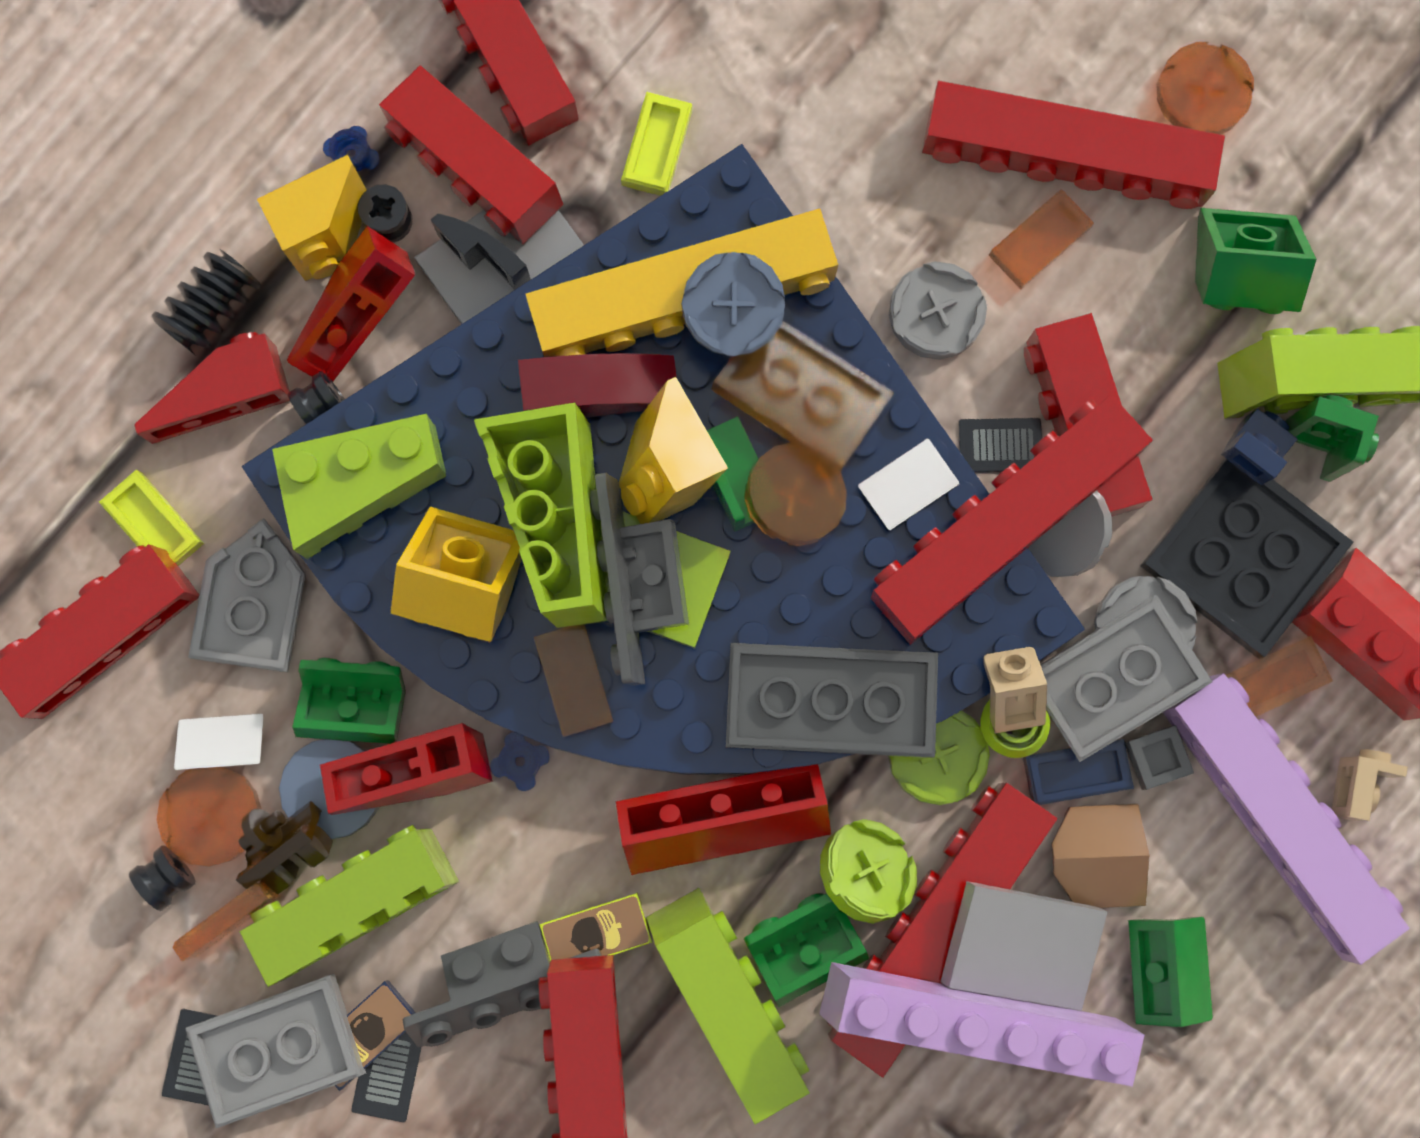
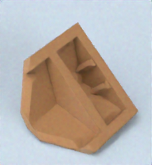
M1139 805L1068 807L1051 845L1053 874L1069 896L1070 901L1099 908L1146 906L1150 855Z

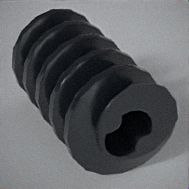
M221 249L222 257L210 252H206L203 256L210 269L209 272L195 266L190 271L197 286L182 281L178 284L177 287L185 299L184 301L169 296L165 299L164 302L171 312V316L156 311L151 316L160 328L194 355L195 353L191 348L192 344L205 349L211 346L204 334L205 329L218 334L223 332V328L216 318L218 314L230 319L236 317L234 310L229 304L231 299L245 305L249 302L242 287L246 285L257 290L262 287L260 282L248 270Z

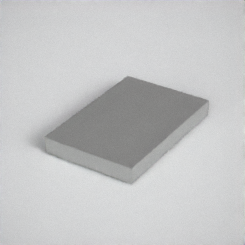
M484 210L467 221V223L485 231L513 251L527 265L531 279L584 246L559 210L524 244L520 243L510 233L505 237L497 233L484 218L486 214ZM441 239L414 257L461 324L514 291L485 258L469 270Z
M1153 595L1040 664L1047 682L1046 710L1079 762L1212 683L1211 678L1157 595Z
M967 881L941 983L951 989L1082 1011L1108 912L1096 906Z
M335 974L185 1028L216 1129L366 1073L352 1034Z

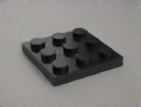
M1225 458L1140 566L1155 578H1163L1174 583L1186 593L1193 607L1255 657L1261 659L1269 653L1350 548L1353 541L1275 480L1260 485Z

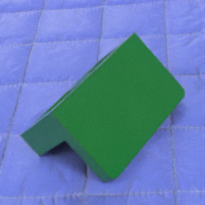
M737 416L707 430L728 467L713 484V487L734 532L780 512L782 507L739 417Z
M1205 918L1128 920L1136 1024L1185 1027L1211 1021L1213 1013Z

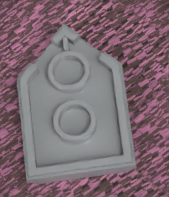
M263 518L248 529V533L227 548L220 549L206 560L188 658L289 672L305 573L268 522Z

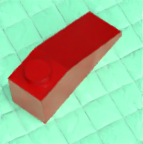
M367 226L336 267L287 358L288 363L311 377L323 371L334 381L415 277L408 253Z
M248 332L233 337L230 340V344L216 348L134 424L136 433L151 444L290 401L288 397L290 390L277 346L265 333L259 335L256 332Z
M464 723L320 764L327 811L330 815L445 796L493 782L484 735Z

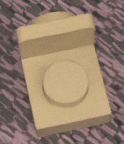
M1025 647L986 654L984 656V667L990 682V720L994 732L1001 733L1045 725L1047 682L1035 649Z
M1360 749L1359 756L1340 757L1331 809L1340 819L1370 821L1371 813L1376 810L1380 799V787L1376 783L1377 776L1386 778L1406 777L1408 767L1391 763L1392 755L1389 753L1369 749Z

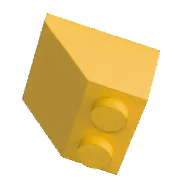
M346 155L257 198L282 251L305 281L312 278L316 280L323 279L332 275L339 262L355 243L362 225V220L358 214V203L366 188L349 156Z
M676 377L664 384L636 421L619 480L623 504L631 515L637 517L640 524L661 521L693 506L728 469Z
M429 507L396 564L390 614L460 633L467 637L491 642L506 612L522 559L514 530Z

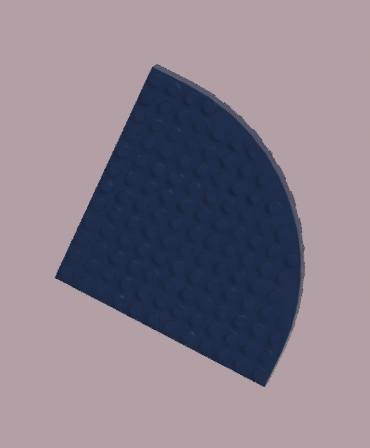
M740 144L241 466L291 542L272 449L427 414L437 430L446 476L392 509L389 507L362 523V527L352 533H345L320 548L321 551L306 559L300 555L334 602L382 650L434 690L503 728L554 749L620 767L682 775H748L778 769L819 765L855 755L725 748L731 643L938 653L937 724L990 694V682L984 667V656L986 654L1032 647L1035 649L1040 661L1085 630L1028 548L911 645L871 600L873 590L878 587L873 579L895 560H898L902 566L918 554L913 546L935 527L943 533L957 522L952 514L963 503L974 495L982 501L989 495V492L837 277H835L834 281L829 282L830 286L821 292L801 295V292L797 291L784 295L785 312L782 325L770 342L751 354L730 357L712 353L694 339L685 324L681 332L668 337L657 338L653 333L636 338L635 344L624 350L608 352L606 348L586 353L674 355L677 380L706 431L738 416L782 507L780 512L734 532L712 485L693 506L663 519L673 520L676 525V531L731 551L695 649L647 631L640 632L639 638L645 684L636 686L623 684L621 675L617 676L611 662V646L617 644L614 623L610 624L607 620L561 628L554 626L540 613L522 559L506 612L491 642L467 637L460 633L390 614L396 564L429 507L513 530L504 509L505 503L497 480L493 477L487 460L489 457L484 442L478 434L474 419L523 411L518 360L544 357L525 294L793 216L743 144ZM644 411L586 418L591 427L595 475L607 473L619 482L635 423ZM929 439L955 475L959 484L892 530H888L858 485L924 440ZM621 498V503H622V510H623V512H626V513L630 514V513L628 512V510L626 509V507L624 506L623 501H622V498Z

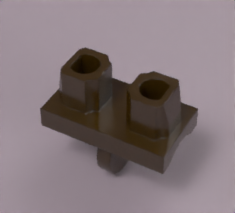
M310 801L288 819L278 810L272 814L261 809H253L242 818L241 824L244 835L239 838V845L242 849L246 850L247 868L237 875L236 881L245 889H249L260 881L276 894H280L292 884L299 871V867L289 859L291 856L296 854L308 866L313 868L329 856L333 840L317 825L322 810Z

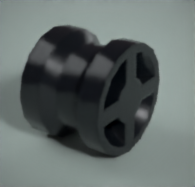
M387 184L375 185L368 188L361 195L358 203V214L366 227H370L393 243L402 240L410 232L413 224L412 213L403 194L398 189Z
M323 371L312 376L311 384L304 389L295 388L288 393L290 402L305 424L345 400L337 386Z
M165 845L160 846L154 851L153 860L147 865H137L129 872L130 881L137 892L149 905L159 911H163L171 904L172 896L178 891H187L196 882L194 875L185 862Z

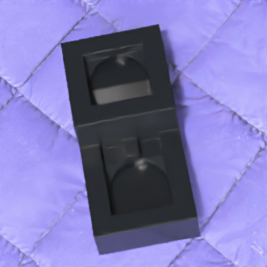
M437 214L431 219L438 237L469 270L485 258L514 290L531 280L527 265L513 251L485 231L462 220L442 214Z

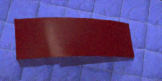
M584 354L518 360L523 411L576 403L585 418L644 411L664 384L672 378H677L674 355Z

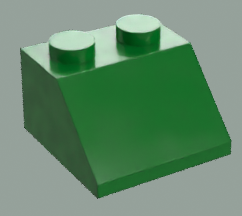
M1200 208L1197 229L1195 283L1202 303L1219 310H1232L1235 307L1255 308L1267 314H1280L1283 311L1301 312L1317 259L1296 215Z

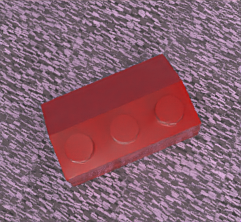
M1354 548L1320 585L1292 623L1402 720L1420 719V603L1359 549Z

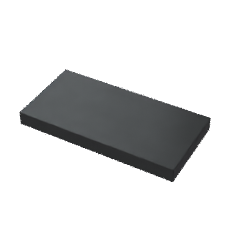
M731 643L725 748L934 758L938 653Z

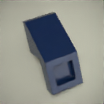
M1257 408L1243 418L1221 455L1257 483L1263 485L1275 479L1288 462L1283 457L1298 439L1288 432L1289 425L1281 417L1270 411L1263 413Z

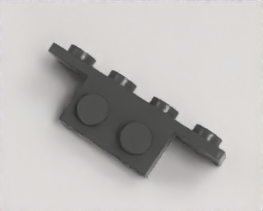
M607 473L596 474V489L591 490L590 501L593 515L597 521L601 520L603 540L597 543V555L600 567L603 572L608 573L610 592L604 594V609L608 622L610 624L614 623L617 644L611 646L612 667L617 676L621 675L623 684L642 685L645 684L639 633L689 625L676 525L673 520L668 519L625 527L618 480Z
M538 921L441 955L450 1001L404 1017L402 1021L404 1030L417 1047H431L442 1045L448 1042L453 1035L464 1031L494 1026L503 1017L522 1010L535 1011L541 1009L539 977H547L551 961ZM593 949L570 958L602 956L599 949Z

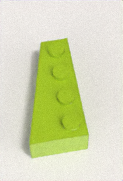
M1420 326L1403 327L1391 333H1380L1379 327L1359 328L1350 331L1349 334H1337V329L1334 327L1314 329L1306 332L1305 335H1293L1292 328H1278L1262 333V340L1217 362L1224 419L1241 418L1244 416V413L1260 406H1264L1265 411H1270L1276 415L1286 414L1288 410L1301 409L1318 397L1325 395L1344 397L1352 401L1353 404L1358 403L1359 399L1360 407L1419 403Z
M576 403L474 419L478 434L484 442L489 457L487 460L493 477L497 480L503 497L504 509L509 524L513 527L520 547L519 552L540 613L557 628L607 621L604 609V594L606 593L604 572L600 567L597 555V543L601 541L599 520L597 521L593 515L590 501L591 490L596 489L590 423Z
M411 825L386 839L389 845L372 855L369 850H366L341 864L344 871L329 880H326L324 875L297 888L296 892L299 897L286 905L281 906L277 900L252 913L250 917L254 923L239 932L267 986L270 987L284 981L457 884L459 880L432 829H416L414 825Z
M697 888L647 916L646 918L657 950L754 1124L756 1125L810 1094L802 1078V1075L809 1072L810 1069L797 1045L793 1043L786 1047L778 1031L786 1026L772 1000L770 999L762 1004L754 987L762 982L748 956L745 955L738 959L731 947L730 942L736 940L737 936L724 912L720 911L714 915L700 888Z

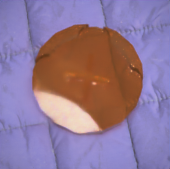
M1195 42L1184 46L1167 60L1156 83L1157 102L1163 116L1173 126L1215 134H1223L1230 131L1243 119L1252 103L1254 77L1247 62L1234 49L1222 44L1220 47H1217L1215 45H1208L1209 42Z
M793 442L774 446L753 464L749 472L744 498L750 517L764 534L773 539L779 538L782 541L789 542L787 544L795 546L818 542L838 526L846 510L847 490L840 470L827 455L812 446Z
M229 767L188 769L176 777L177 779L172 782L169 788H166L159 800L156 819L160 837L167 848L171 849L175 855L188 864L208 867L233 861L246 850L242 849L239 845V838L244 835L241 826L242 818L253 809H261L258 793L248 779Z

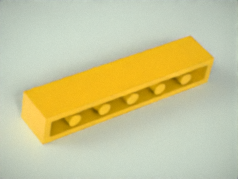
M815 209L526 293L525 295L544 357L584 355L602 348H606L608 352H615L631 347L635 344V339L654 333L655 337L663 338L681 332L685 324L681 303L686 282L698 265L715 254L737 252L755 255L772 267L783 285L784 295L800 291L801 295H811L825 290L830 286L829 282L835 280L838 261L821 209Z

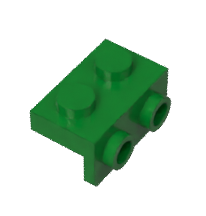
M1335 395L1318 397L1285 421L1289 425L1288 432L1298 439L1296 443L1327 453L1320 479L1328 482L1349 473L1365 462L1368 463L1374 456L1379 443V434L1374 433L1379 416L1354 408L1352 401Z
M333 658L300 660L298 672L302 686L292 726L295 737L384 744L397 742L406 694L400 667L391 666L381 661L359 664L345 663Z
M816 893L806 897L798 904L796 910L781 918L771 917L761 921L753 928L751 934L744 937V941L778 1007L827 982L831 962L855 967L870 959L849 918L838 909L827 893Z

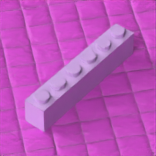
M1224 673L1209 676L1212 683L1167 709L1163 714L1172 726H1177L1184 743L1341 960L1362 965L1410 929L1400 915L1403 912L1401 903L1387 888L1379 887L1369 873L1372 870L1369 859L1357 846L1349 845L1338 830L1341 827L1339 818L1325 803H1318L1307 787L1311 783L1307 774L1296 762L1292 760L1288 762L1277 747L1280 739L1275 730L1265 720H1258L1246 704L1249 702V696L1242 685L1232 677L1227 678Z
M831 962L819 1013L832 1027L842 1033L1132 1087L1144 1040V1034L1115 1017L951 989L941 983Z

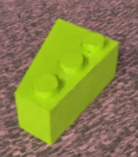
M427 414L272 449L292 547L295 552L306 559L321 551L320 548L345 533L350 534L362 527V523L389 507L392 509L446 476L437 430Z

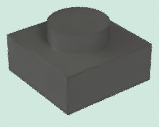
M1176 725L1125 742L1142 790H1148L1194 773Z

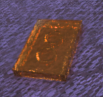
M782 321V325L770 342L751 354L732 357L714 380L711 388L713 392L839 474L894 394L893 391L784 321Z

